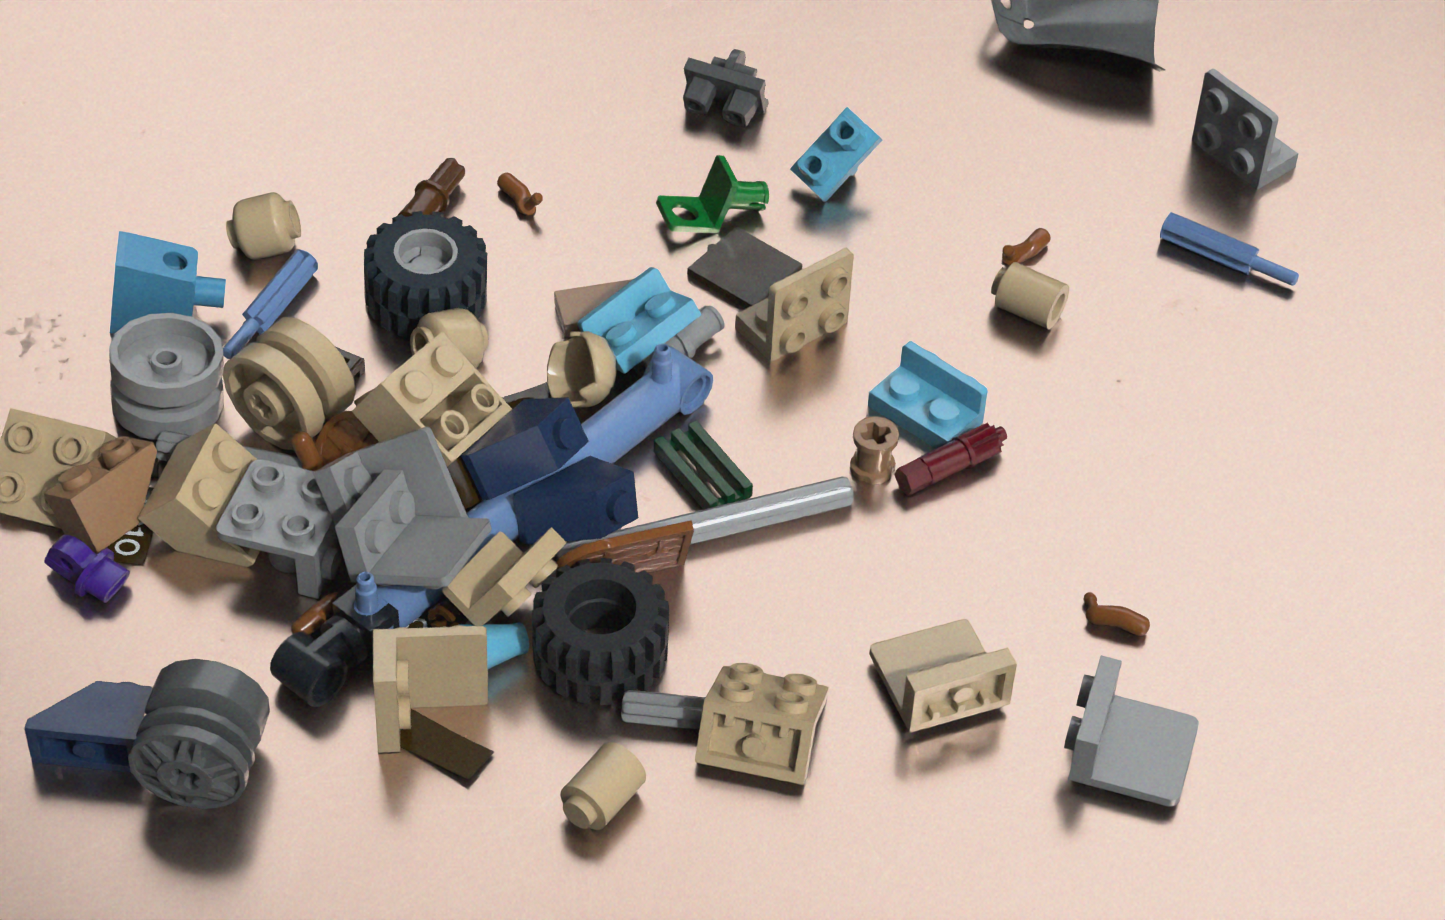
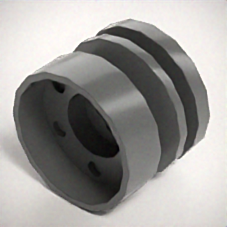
M188 659L169 664L161 669L154 682L145 708L146 715L138 727L136 739L128 755L130 771L143 787L159 798L180 806L200 809L219 808L239 800L246 788L249 771L254 764V751L261 741L269 717L268 696L258 682L241 670L221 662Z

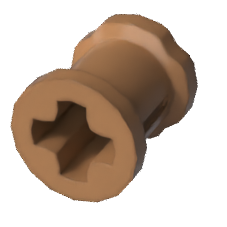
M877 416L866 417L858 421L854 426L852 438L857 448L850 460L851 474L859 481L872 485L882 484L890 480L892 473L895 471L896 462L892 451L898 444L899 431L897 426L886 418Z

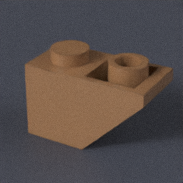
M127 436L115 438L104 444L100 448L101 454L86 465L72 467L60 475L58 478L60 483L46 491L44 495L66 535L76 537L84 542L93 552L99 553L140 523L138 517L144 507L157 455V449L153 442Z

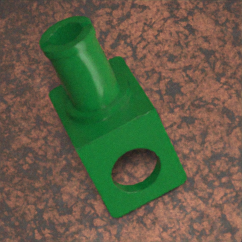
M716 155L699 197L659 195L656 205L667 228L672 232L719 233L729 209L764 211L766 209L765 204L769 202V188L765 181H737L725 156ZM679 207L689 210L694 214L696 220L689 221L679 218L672 209Z

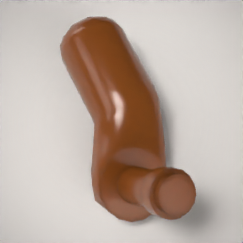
M505 172L498 177L497 186L514 200L520 213L532 215L536 212V205L543 201L541 193L536 192L531 195L527 186L511 173Z
M1037 228L1024 242L1014 246L1010 244L1005 245L1002 249V260L1006 264L1011 265L1013 262L1022 263L1036 256L1050 242V233L1044 228Z
M304 431L294 434L291 438V445L301 462L302 469L314 472L321 468V455L311 436Z
M1087 592L1083 597L1084 603L1088 607L1086 618L1091 624L1117 626L1136 636H1144L1150 629L1149 619L1129 608L1114 605H1098L1097 597L1092 592Z
M338 593L326 595L303 613L292 624V634L304 631L312 635L333 613L332 603L338 599Z

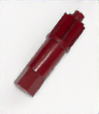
M987 422L962 435L953 437L951 442L897 468L894 475L899 489L909 496L963 469H971L976 464L1001 453V447L1004 446L1002 442L1007 440L1008 437L1006 430L1002 426L995 428V425L990 426Z

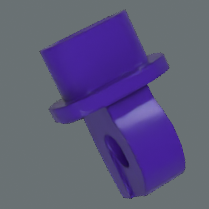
M66 534L62 535L52 545L44 560V563L51 569L76 584L75 594L82 597L90 593L104 603L108 602L124 585L130 574L129 570L113 561L114 552L106 548L97 555L84 542Z

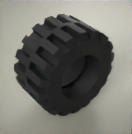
M601 558V563H591L589 559L579 560L577 567L571 568L565 565L557 569V578L548 576L542 583V592H536L532 610L533 661L536 670H541L542 680L548 686L556 684V693L565 698L570 694H574L577 696V702L589 704L590 699L600 700V705L612 704L613 698L620 697L623 699L624 693L627 690L638 689L640 691H647L653 686V678H660L664 671V661H667L669 603L665 601V591L661 585L653 584V576L645 570L638 573L635 572L634 564L625 561L621 565L612 564L613 559ZM591 628H609L616 630L617 632L610 634H592L585 632V630Z

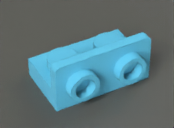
M649 267L580 319L577 325L581 332L589 331L607 340L616 357V370L625 374L654 352L658 344L666 343L702 314L692 298L671 291L660 271L654 267Z
M909 341L902 347L900 366L869 391L868 406L936 449L951 442L953 437L962 435L983 423L988 390L972 376L964 374L940 359L933 352L927 351L916 343Z

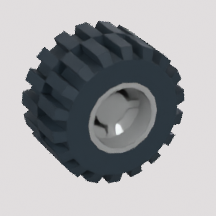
M422 211L412 212V216L404 217L402 214L393 217L391 224L382 223L376 228V234L369 236L366 241L367 248L364 249V298L366 306H369V313L374 320L381 319V327L387 331L397 328L398 336L409 338L410 334L417 327L419 320L431 312L462 308L469 310L477 320L479 319L481 309H485L487 300L488 253L486 252V244L483 238L477 237V230L471 225L462 226L463 220L455 216L445 218L443 217L444 213L434 211L432 215H423Z

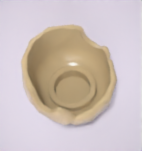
M589 331L570 332V337L573 338L554 343L550 350L547 363V386L552 398L569 397L573 408L591 407L600 403L613 387L616 377V357L605 338Z

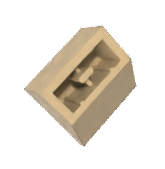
M442 331L384 379L352 412L379 442L426 426L430 427L448 467L511 411L512 408Z
M214 423L177 444L138 519L176 551L249 567L254 564L260 550L221 541L217 536L216 526L249 465L258 459L219 425Z

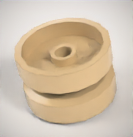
M283 317L257 337L256 343H250L225 363L222 375L226 392L231 402L249 427L271 444L288 450H294L291 445V438L294 434L304 431L313 438L322 430L323 424H326L334 415L345 411L353 404L356 393L353 375L341 353L319 330L298 318Z

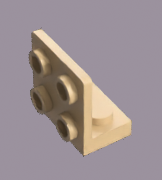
M843 248L772 284L769 288L768 298L736 314L735 329L770 362L788 353L798 351L805 344L826 333L838 330L848 322L854 254L848 248Z
M10 408L0 439V514L62 529L44 493L60 483L58 478L62 473L72 467L86 465L101 454L100 448L116 437L106 431Z
M968 619L952 621L870 645L869 655L909 733L1007 706L1011 703L1017 668L1016 660L1008 647L987 653Z
M457 625L435 628L399 627L395 629H373V685L378 753L400 752V729H411V708L488 704L486 627Z
M734 663L731 666H723L704 699L694 762L804 785L808 773L815 726L826 703L829 687L817 684L816 679L804 674L791 673L785 675V677L763 673L761 667L750 663Z

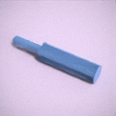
M1170 212L1163 222L1160 231V238L1246 275H1249L1251 269L1291 286L1296 285L1299 280L1297 272L1257 256L1260 251L1257 247L1173 212Z
M299 249L285 262L242 313L246 320L223 347L225 358L231 359L241 351L256 332L261 335L274 323L318 270V262L313 255Z

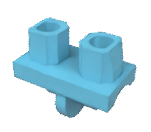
M846 107L795 162L790 170L826 202L850 175L853 176L859 170V165L883 139Z

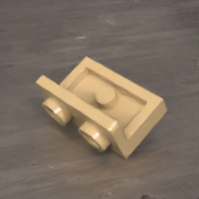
M551 527L523 553L503 532H498L460 570L448 586L442 588V592L475 626H483L500 610L509 617L530 597L531 592L525 586L530 583L534 588L538 587L558 567L552 558L567 542Z

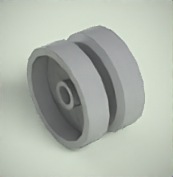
M176 313L148 314L129 321L115 333L109 346L111 405L113 415L123 428L140 437L158 440L163 431L167 430L194 435L218 420L224 406V387L222 381L224 353L221 338L211 326L192 316Z

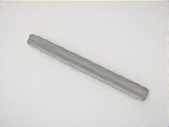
M847 477L832 478L616 530L601 539L570 541L555 554V561L567 552L584 544L692 520L694 527L691 544L847 507L853 503L854 492Z

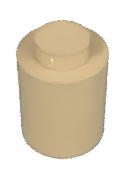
M1013 262L1008 269L1002 267L996 274L991 286V294L995 295L996 307L1047 329H1051L1060 318L1070 290L1068 284L1017 262Z
M614 742L603 744L561 789L560 796L564 814L574 825L580 828L603 829L645 783L646 772L643 765L631 751L622 745Z

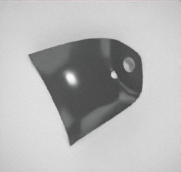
M991 0L999 31L1007 40L1029 47L1085 49L1114 53L1138 60L1158 72L1166 71L1155 64L1154 57L1155 25L1159 0H1010V10L1004 7L1001 0ZM1025 18L1034 22L1032 28H1025L1023 26Z

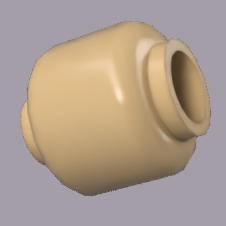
M276 192L241 199L233 207L232 219L226 221V232L231 246L234 249L240 247L244 255L253 261L290 252L295 245V238L301 237L302 232L300 218L293 201H285Z
M454 308L431 312L419 320L417 327L411 334L410 346L412 355L416 354L443 331L475 368L479 366L484 351L488 347V334L485 326L478 322L477 318L469 310Z

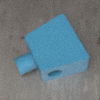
M119 231L109 333H116L129 321L148 314L176 313L192 316L193 305L223 308L226 279L197 276L198 251L194 247Z

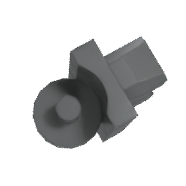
M733 49L727 60L714 56L711 64L688 57L683 68L687 83L683 95L685 109L700 115L707 114L712 101L717 100L725 103L722 110L723 118L730 124L745 128L755 112L764 115L768 107L769 101L765 98V80L756 77V68L745 65L746 54L738 49Z

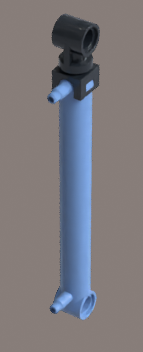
M664 343L658 344L654 349V355L646 368L644 376L581 424L589 442L559 470L490 500H483L467 512L468 518L489 519L492 528L491 532L467 563L498 532H503L512 542L519 538L514 494L588 456H593L612 464L615 463L679 411L684 415L696 411L709 396L714 381L713 374L675 348L669 347ZM360 573L356 578L357 584L332 603L334 616L321 625V636L315 639L308 633L301 631L292 634L280 644L270 662L272 676L310 706L319 707L326 704L344 685L348 667H357L364 660L373 666V629L407 627L445 597L442 592L443 587L438 589H426L423 586L411 585L381 587L376 585L374 576L371 573Z

